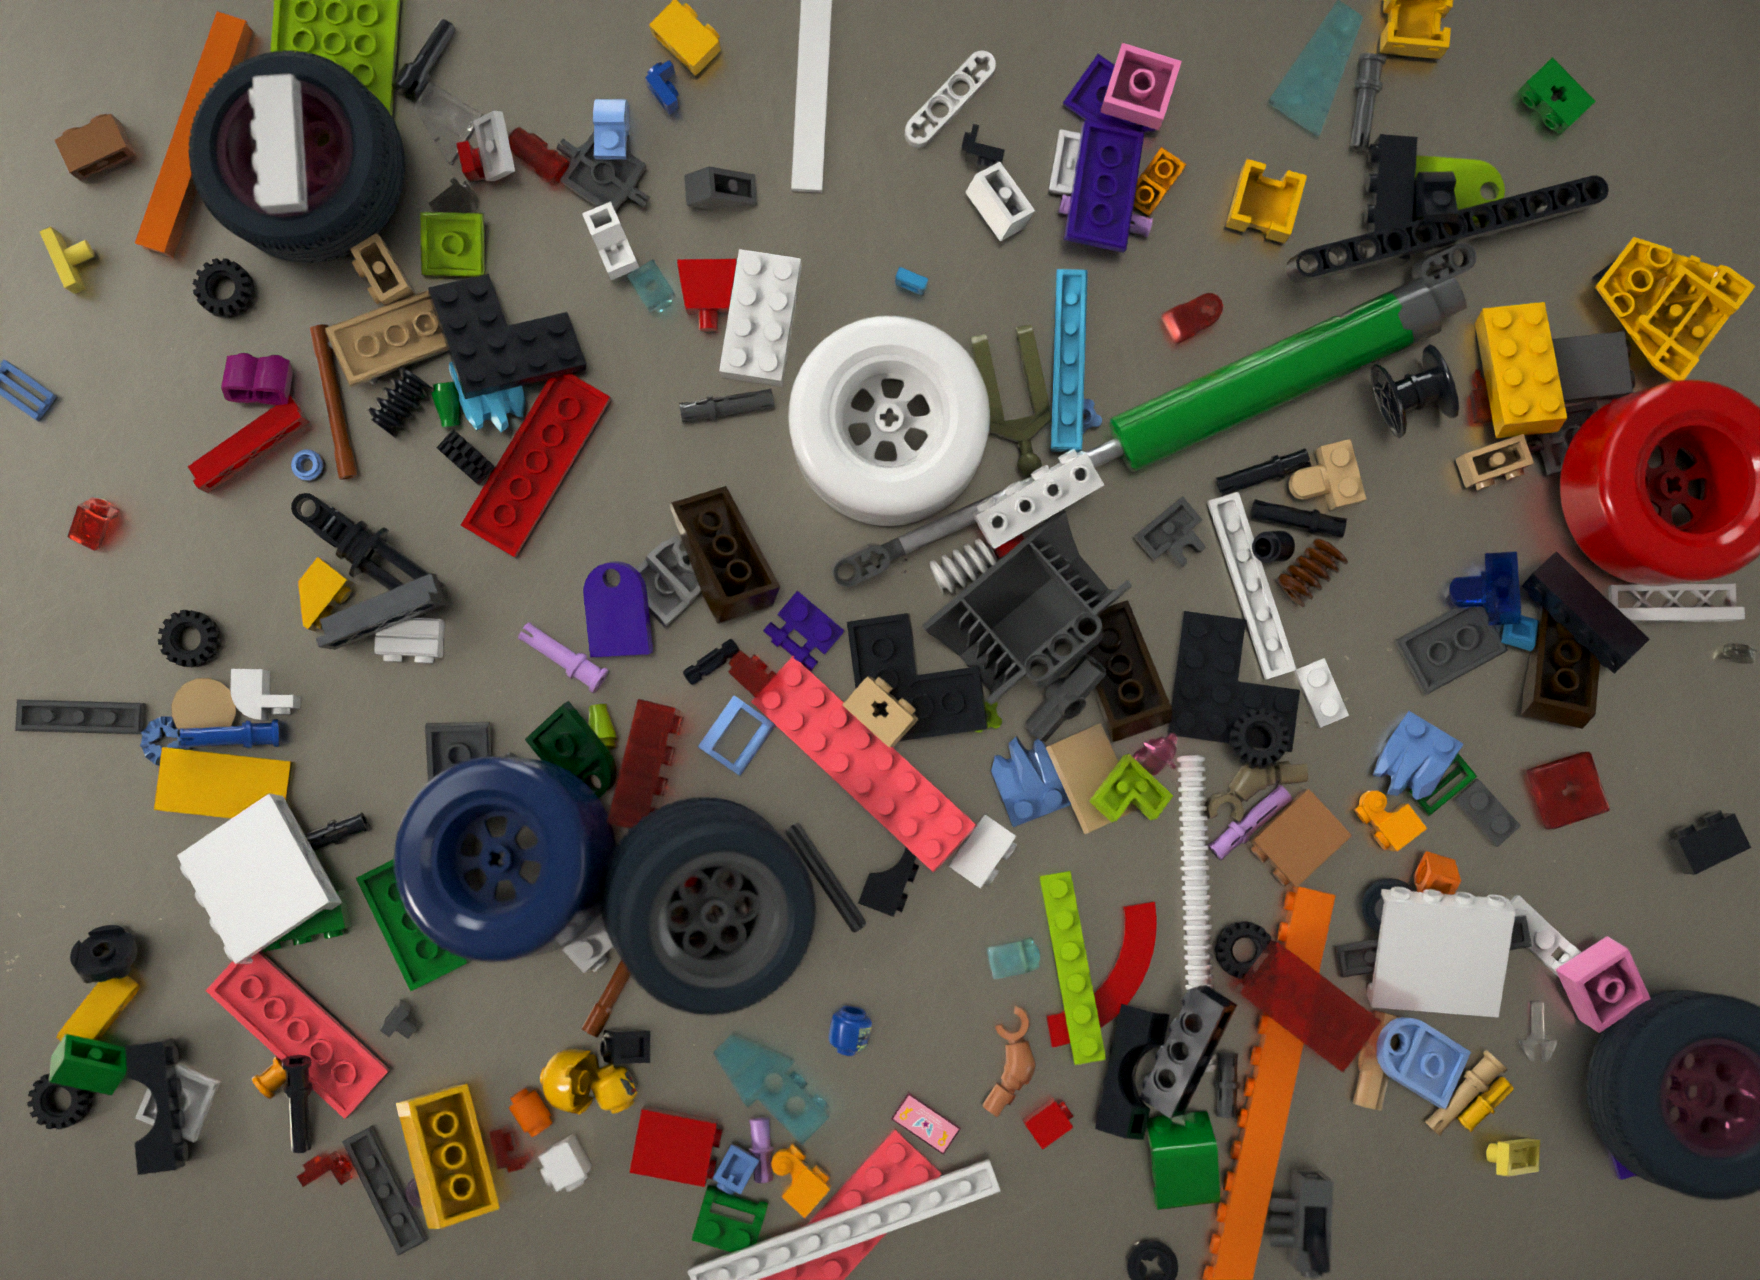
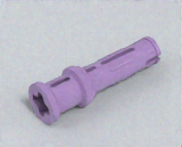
M530 622L523 627L533 637L521 631L518 636L520 641L522 640L565 668V673L569 678H577L589 687L590 692L595 693L601 687L609 673L607 668L601 669L587 660V655L584 653H573Z

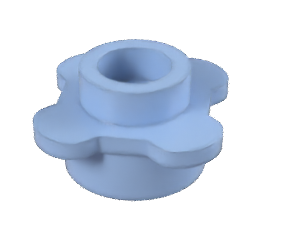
M1084 399L1083 414L1087 418L1083 420V434L1091 427L1097 428L1102 423V417L1097 415L1094 410V402L1091 399Z

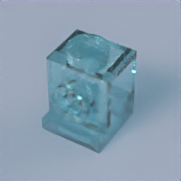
M653 259L627 275L629 282L649 313L654 310L660 312L672 304L671 299L676 297ZM657 283L658 287L655 291L650 292L647 290L649 284Z

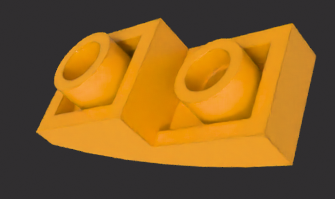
M1161 147L1145 171L1137 179L1133 206L1147 216H1150L1187 164L1164 147Z

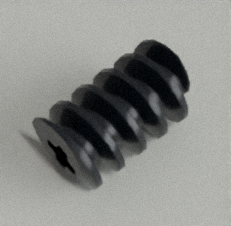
M401 367L398 369V372L403 379L394 377L390 379L395 389L383 388L387 399L376 397L375 401L380 408L369 407L367 409L372 416L371 420L394 438H397V434L393 427L402 429L405 427L401 416L409 419L413 417L408 407L416 409L421 407L416 397L428 398L423 388L433 389L413 372Z

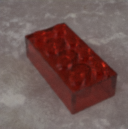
M638 699L607 819L608 824L631 829L644 816L647 817L650 812L659 809L656 808L659 796H665L669 778L664 777L667 765H673L676 748L672 747L674 735L680 736L683 727L684 717L679 716L681 710Z
M1271 940L1234 990L1342 1073H1344L1382 1022L1286 947L1274 940Z

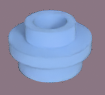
M305 449L294 455L291 468L299 479L311 481L321 474L323 460L317 452ZM307 460L313 462V467L309 471L303 469V464Z

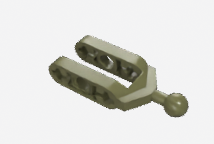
M1029 324L1015 327L1033 411L1031 416L1005 421L987 336L982 334L970 337L974 363L981 373L989 398L990 433L1019 444L1021 456L1018 459L1017 468L1026 477H1031L1032 472L1042 467L1040 458L1033 453L1031 439L1052 419L1032 325Z

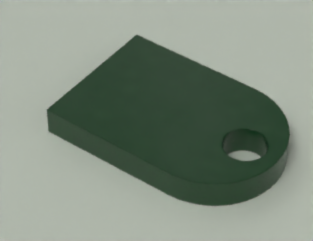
M570 701L562 704L525 738V741L542 761L568 770L582 780L598 798L605 795L613 787L617 775L614 758ZM591 774L599 778L601 782L600 788L592 784Z

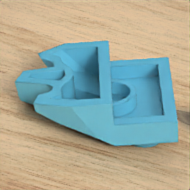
M449 362V371L459 393V402L465 417L476 431L481 429L484 421L488 419L492 421L500 432H503L509 427L508 413H512L517 417H523L526 399L522 386L465 399L453 363Z

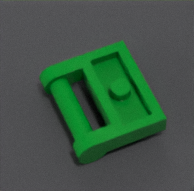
M708 1184L691 1240L731 1253L757 1244L769 1203L761 1200L757 1203L717 1191V1187ZM712 1203L755 1215L754 1221L751 1223L712 1211Z

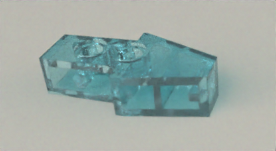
M732 1032L714 1050L713 1054L743 1103L749 1108L758 1099L801 1145L829 1119L830 1113L827 1109L830 1106L819 1094L816 1093L812 1096L804 1088L808 1083L797 1071L794 1070L790 1073L787 1070L795 1061L793 1057L735 1032ZM771 1073L779 1074L783 1079V1085L779 1089H770L765 1083L767 1075ZM793 1096L801 1097L805 1102V1108L800 1112H793L788 1108L787 1101Z

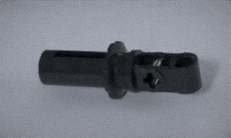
M309 493L299 494L293 499L291 504L293 515L311 528L320 538L333 547L338 548L336 556L341 560L345 558V560L352 564L349 575L352 578L360 573H366L389 591L404 585V583L371 560L376 553L383 556L414 580L430 574L387 543L386 538L389 532L387 528L383 527L375 533L362 520L355 525L354 521L336 508L330 507L320 498ZM313 500L316 506L315 512L309 517H304L301 513L302 504L305 501ZM438 580L443 593L446 585Z

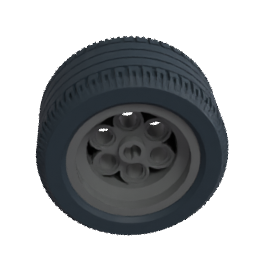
M687 798L675 801L673 804H666L661 806L660 809L650 812L647 817L644 816L643 819L639 820L638 824H634L628 830L627 835L625 834L619 841L620 844L615 847L612 853L613 856L609 859L603 879L605 883L602 885L601 890L602 919L604 920L603 923L608 933L607 935L628 971L639 986L650 996L668 1007L690 1014H729L732 1011L743 1010L745 1007L749 1008L751 1005H756V1002H761L762 999L768 998V995H772L774 991L778 990V987H782L783 983L788 981L789 976L791 977L793 972L797 970L796 967L800 965V961L804 958L803 955L806 954L807 948H809V942H811L815 926L816 902L810 875L800 856L772 825L758 813L744 805L721 798ZM729 872V876L724 882L716 883L719 874ZM697 877V882L694 886L684 887L688 878ZM745 896L742 906L734 907L736 900L739 897ZM712 905H718L712 914L705 915L706 912L711 911ZM684 906L680 915L670 916L675 907ZM694 931H702L699 938L689 939V936Z

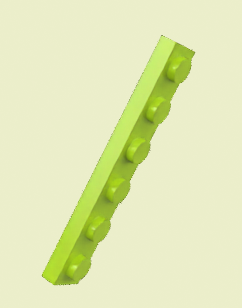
M1071 871L1040 876L1074 1065L1106 1060Z

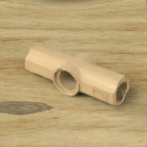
M1374 1010L1367 1043L1363 1044L1359 1055L1358 1069L1360 1074L1354 1095V1104L1382 1111L1390 1077L1384 1073L1378 1063L1376 1045L1379 1034L1385 1025L1396 1018H1401L1400 1016ZM1394 1034L1390 1041L1391 1048L1394 1051L1398 1039L1397 1034Z

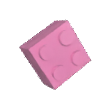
M1122 43L1103 101L1101 113L1160 130L1182 61Z
M1608 936L1555 969L1578 1019L1598 1033L1623 1018L1635 1007L1651 999L1629 949Z

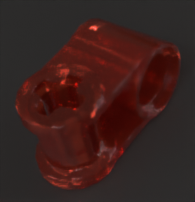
M1206 293L1170 309L1161 315V318L1175 344H1178L1215 324L1223 311V303L1219 296L1214 293ZM1204 304L1207 307H1214L1212 316L1208 312H1201Z

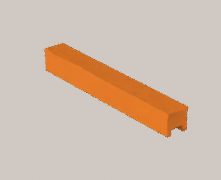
M216 12L135 240V244L140 245L146 250H153L174 258L197 193V187H195L192 178L193 174H191L189 163L191 161H189L188 149H190V130L192 129V123H194L193 119L196 116V111L199 110V104L202 103L201 101L206 97L205 94L209 92V89L214 86L213 84L219 78H222V75L227 73L229 69L232 70L235 65L243 62L253 35V31L248 26L246 20Z

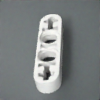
M981 50L972 54L908 121L905 128V138L911 146L921 148L928 145L992 78L996 62L991 53ZM976 61L979 63L987 61L988 71L980 70L975 75V81L978 82L975 84L971 75L976 70ZM957 81H964L969 85L970 90L966 95H956L952 91L953 84ZM936 103H944L948 107L949 112L945 117L937 118L931 113L932 106ZM926 115L930 123L924 130L925 137H912V128L915 126L917 129H920L926 122V118L922 116Z

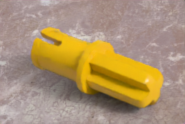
M1498 1077L1489 1086L1487 1092L1476 1096V1100L1460 1116L1456 1117L1457 1120L1469 1132H1472L1490 1113L1493 1115L1496 1113L1494 1109L1514 1090L1512 1084L1506 1078Z

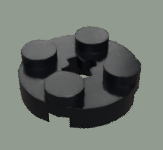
M105 925L88 932L90 937L82 943L78 940L74 944L70 953V961L84 983L104 982L113 978L121 979L126 977L130 973V966L137 956V944L130 932H125L124 928L118 925ZM109 950L108 954L101 956L104 951Z

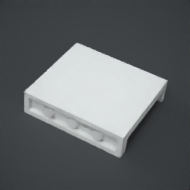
M266 795L177 855L182 864L180 866L182 874L194 886L196 900L207 910L211 918L209 923L212 929L221 936L225 944L224 951L227 957L235 962V964H251L254 962L251 958L252 956L321 910H332L342 903L286 800L281 795Z
M1393 887L1391 890L1381 889L1384 906L1373 982H1368L1366 992L1371 1007L1499 1018L1516 912L1509 899L1495 894L1488 895L1487 897H1475L1467 892H1457L1455 895H1449L1432 889H1427L1423 892H1412L1403 887Z

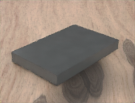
M1478 596L1394 640L1424 695L1439 689L1508 651L1506 645L1501 643L1502 638Z

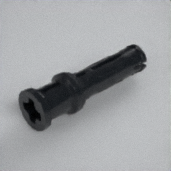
M293 1055L282 1060V1068L286 1074V1084L283 1086V1092L289 1101L290 1150L294 1153H305L312 1148L308 1095H310L313 1089L308 1073V1068L311 1066V1058L305 1055Z

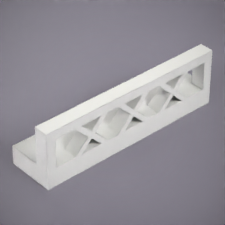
M1736 584L1608 586L1609 601L1616 608H1618V592H1629L1637 600L1631 608H1618L1632 623L1734 622L1745 619V607H1737ZM1654 591H1659L1669 600L1662 608H1653L1646 601ZM1668 591H1677V592H1676V594H1675L1674 596H1672ZM1684 591H1691L1700 601L1694 607H1683L1677 599ZM1699 591L1708 592L1703 596ZM1715 591H1727V607H1715L1708 599ZM1637 592L1646 593L1641 597Z

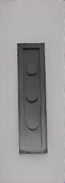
M17 699L15 731L142 735L141 732L144 730L145 703Z
M373 1125L343 1140L342 1143L397 1255L399 1256L426 1242L428 1237Z

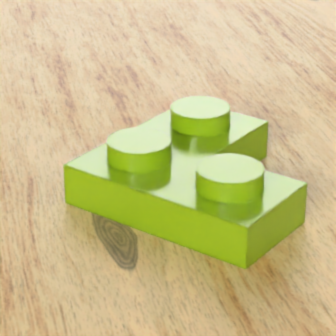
M1126 754L1120 759L1089 802L1111 823L1119 819L1131 802L1152 821L1158 818L1173 795L1130 754Z

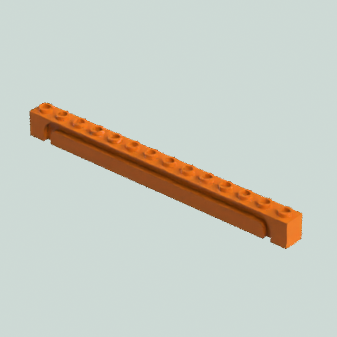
M1299 886L1293 887L1292 891H1288L1286 894L1284 909L1288 910L1286 921L1281 922L1278 929L1277 940L1281 941L1279 953L1273 954L1275 955L1274 961H1271L1270 970L1274 972L1272 984H1267L1264 993V1002L1268 1004L1265 1015H1260L1257 1025V1033L1261 1034L1258 1046L1253 1047L1250 1064L1254 1065L1251 1078L1247 1077L1244 1085L1243 1095L1247 1096L1245 1109L1240 1108L1237 1117V1127L1240 1128L1238 1140H1233L1231 1145L1230 1158L1234 1159L1231 1172L1226 1171L1223 1190L1227 1191L1225 1202H1220L1217 1209L1216 1221L1220 1222L1218 1234H1213L1211 1237L1209 1252L1213 1253L1211 1266L1206 1265L1204 1269L1203 1280H1253L1336 895Z

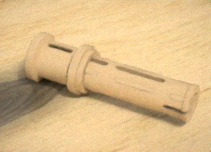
M1485 1050L1481 1061L1472 1070L1468 1069L1465 1072L1464 1077L1466 1079L1453 1092L1446 1109L1438 1108L1425 1121L1439 1136L1442 1135V1132L1480 1092L1482 1094L1489 1090L1488 1085L1501 1072L1505 1073L1508 1070L1489 1051Z

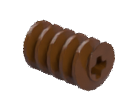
M1321 539L1313 541L1314 549L1309 547L1304 550L1305 557L1299 556L1296 558V566L1289 565L1287 567L1288 575L1280 574L1278 576V581L1283 591L1301 607H1305L1301 600L1302 596L1310 600L1314 598L1309 590L1311 587L1318 591L1322 590L1318 581L1320 578L1326 582L1331 581L1327 573L1328 570L1337 574L1340 572L1336 565L1337 561L1345 565L1348 564V560L1341 551L1329 542Z

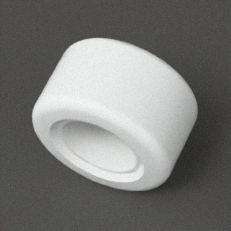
M880 316L859 320L844 326L825 338L812 351L795 379L790 396L788 420L791 440L799 468L813 491L825 503L839 513L863 523L879 526H897L915 523L937 514L954 502L967 488L980 465L987 442L990 426V407L986 386L981 373L972 358L958 342L945 332L925 322L900 316ZM884 379H896L904 383L898 398H886L883 395L881 382ZM862 389L868 391L874 400V404L868 412L856 410L851 406L853 398ZM917 395H923L928 403L930 413L926 416L914 417L907 408V404ZM887 413L893 414V419L898 420L892 423V427L885 426V421L880 420L886 418ZM853 424H867L871 431L870 438L862 445H855L850 437L848 428ZM911 428L922 430L928 435L924 444L917 451L912 450L904 440L905 434ZM880 442H892L895 445L897 453L895 461L875 459L874 454Z

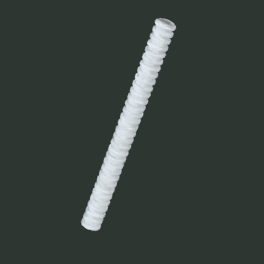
M1202 755L1180 756V758H1177V762H1180L1177 772H1181V777H1178V782H1181L1178 792H1181L1182 796L1178 800L1182 802V807H1179V811H1182V817H1179V821L1183 823V826L1179 828L1180 831H1183V836H1180L1183 846L1180 847V850L1184 851V856H1181V861H1184V866H1181L1184 876H1181V880L1185 881V885L1182 886V890L1185 891V895L1182 896V900H1185V905L1182 906V909L1186 910V915H1183V920H1186L1183 930H1186L1187 935L1183 936L1184 940H1187V945H1184V950H1187V955H1184V959L1188 961V964L1185 965V970H1188V974L1185 975V979L1188 980V984L1185 985L1186 990L1203 985L1214 989V985L1210 981L1214 979L1213 974H1210V970L1213 969V965L1210 964L1213 955L1209 954V950L1212 949V945L1209 944V940L1212 939V935L1209 934L1212 925L1208 924V920L1211 919V915H1208V910L1211 909V905H1208V900L1211 899V896L1207 895V890H1210L1207 880H1210V876L1206 873V870L1210 869L1209 865H1206V860H1209L1206 850H1209V846L1205 845V841L1208 840V836H1205V831L1208 830V826H1205V821L1208 820V816H1204V811H1207L1204 801H1207V797L1204 796L1203 792L1207 791V787L1203 786V781H1206V777H1203V771H1206V767L1202 765V762L1206 760ZM1197 1015L1196 1025L1199 1029H1201L1202 1020L1200 1016ZM1213 1054L1205 1072L1217 1069V1065L1213 1063V1060L1217 1058L1216 1054Z

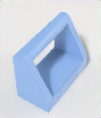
M734 695L700 742L698 748L741 776L776 725ZM743 709L762 722V724L733 764L716 752L714 748Z

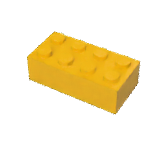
M1545 302L1482 308L1475 322V329L1496 438L1514 437L1521 434L1533 435L1558 432L1566 421L1567 414Z
M468 1083L453 1085L396 1103L427 1227L430 1229H441L500 1209Z

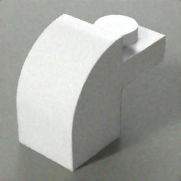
M611 201L582 213L611 280L639 269V265Z
M231 669V697L237 709L244 715L257 720L269 721V708H271V714L290 715L291 709H300L301 696L270 695V671L264 669Z

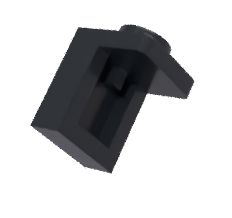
M973 124L971 133L965 131L961 150L966 151L965 161L976 163V167L982 170L998 162L1002 164L1005 149L976 143L979 125Z

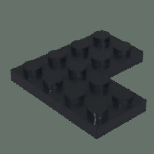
M489 274L428 287V294L465 399L586 370V361L568 312L507 326Z
M1183 611L1170 704L1172 707V722L1168 723L1166 735L1175 736L1174 734H1176L1177 737L1230 744V733L1242 714H1247L1249 710L1254 709V711H1258L1259 708H1262L1268 713L1270 711L1275 712L1274 716L1277 718L1281 716L1284 720L1283 725H1287L1289 729L1287 735L1290 736L1286 752H1292L1300 690L1238 681L1246 619ZM1256 727L1248 732L1247 740L1251 747L1267 749L1271 745V735L1266 729Z
M910 613L847 622L855 689L867 676L873 677L875 680L879 676L893 688L890 691L892 696L898 701L904 698L916 709L913 715L919 720L900 741L988 729L980 667L918 675ZM878 703L877 707L880 710L877 714L878 716H887L889 714L886 711L888 704Z

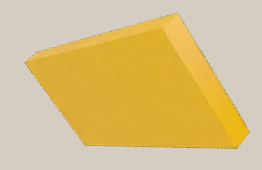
M162 747L154 810L232 819L268 794L281 795L287 801L292 762Z

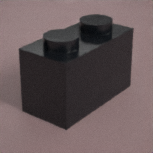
M1721 810L1715 811L1703 817L1704 823L1696 827L1693 824L1683 826L1675 831L1677 836L1668 839L1684 874L1696 875L1752 848L1735 813H1722Z

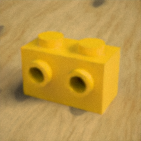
M673 0L649 24L650 31L668 51L696 76L721 51L718 40L720 35L709 24L703 26L696 19L698 15L687 3L681 5L677 0Z

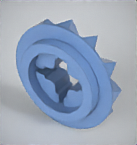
M161 716L150 721L145 730L141 732L142 740L140 747L143 749L145 758L159 766L161 751L164 746L154 744V742L162 739V733L165 732L167 737L177 738V741L168 744V748L190 750L191 748H181L180 730L177 729L172 717Z

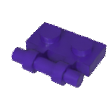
M798 591L777 614L786 624L779 629L770 622L763 630L772 638L770 642L777 648L781 646L809 671H812L818 664V661L810 655L816 647L826 655L845 632V630ZM793 630H796L807 640L803 647H800L789 637Z

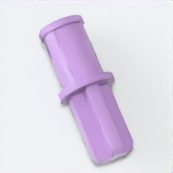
M770 1118L750 1119L752 1148H749V1153L760 1159L754 1169V1181L756 1183L771 1182L773 1179L771 1151H774V1147L770 1143Z

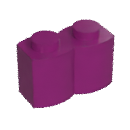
M239 353L227 356L221 385L225 400L237 403L288 404L293 376L290 360L280 355L256 358L248 353Z

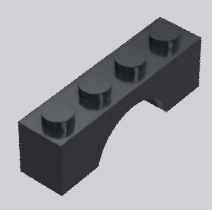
M905 846L901 859L892 868L883 872L869 873L858 904L894 917L896 911L902 913L908 895L903 893L907 881L913 883L919 865L914 863L916 856Z
M1121 1004L1116 1020L1115 1037L1110 1048L1108 1070L1103 1081L1104 1089L1101 1103L1097 1110L1096 1130L1125 1139L1144 1140L1150 1108L1139 1098L1136 1087V1071L1141 1059L1148 1051L1164 1044L1170 1014L1140 1006Z
M172 1038L126 1045L128 1078L144 1084L153 1094L157 1106V1116L152 1129L147 1135L134 1143L137 1174L177 1170L185 1166V1161L188 1159V1146L182 1139L185 1115L183 1110L179 1109L178 1099L182 1093L180 1078H176L175 1065L178 1064L179 1059L178 1049L175 1045L173 1046Z

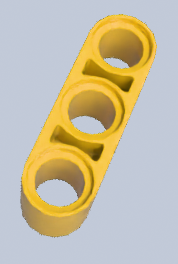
M128 975L121 979L113 978L108 981L98 982L64 1024L56 1038L61 1041L65 1034L99 1041L133 999L141 985Z

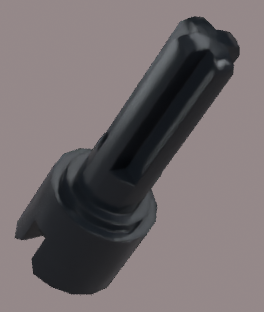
M445 19L438 21L413 63H405L393 81L392 87L395 90L406 89L404 92L405 98L418 102L431 82L428 73L455 32V27L451 22Z

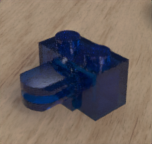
M1517 552L1485 553V571L1481 572L1480 576H1463L1452 580L1449 596L1455 607L1487 606L1488 626L1521 624Z

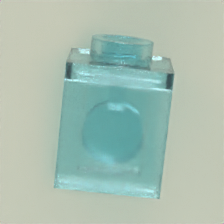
M1032 937L987 948L994 979L1029 973L1039 968L1040 952L1037 945L1034 944Z

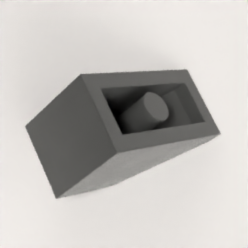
M708 166L684 175L686 206L721 209L757 205L755 174Z

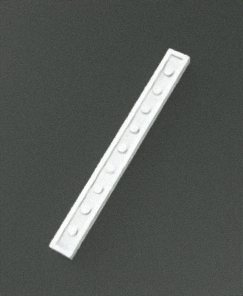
M987 1159L688 1268L687 1272L690 1280H759L1000 1192V1188L990 1160Z

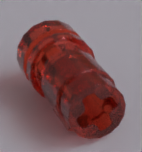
M522 127L514 129L508 136L510 149L514 155L529 167L534 168L535 174L542 177L550 186L557 185L568 169L570 161L564 156L559 155L555 149H548V143L534 132L528 133Z

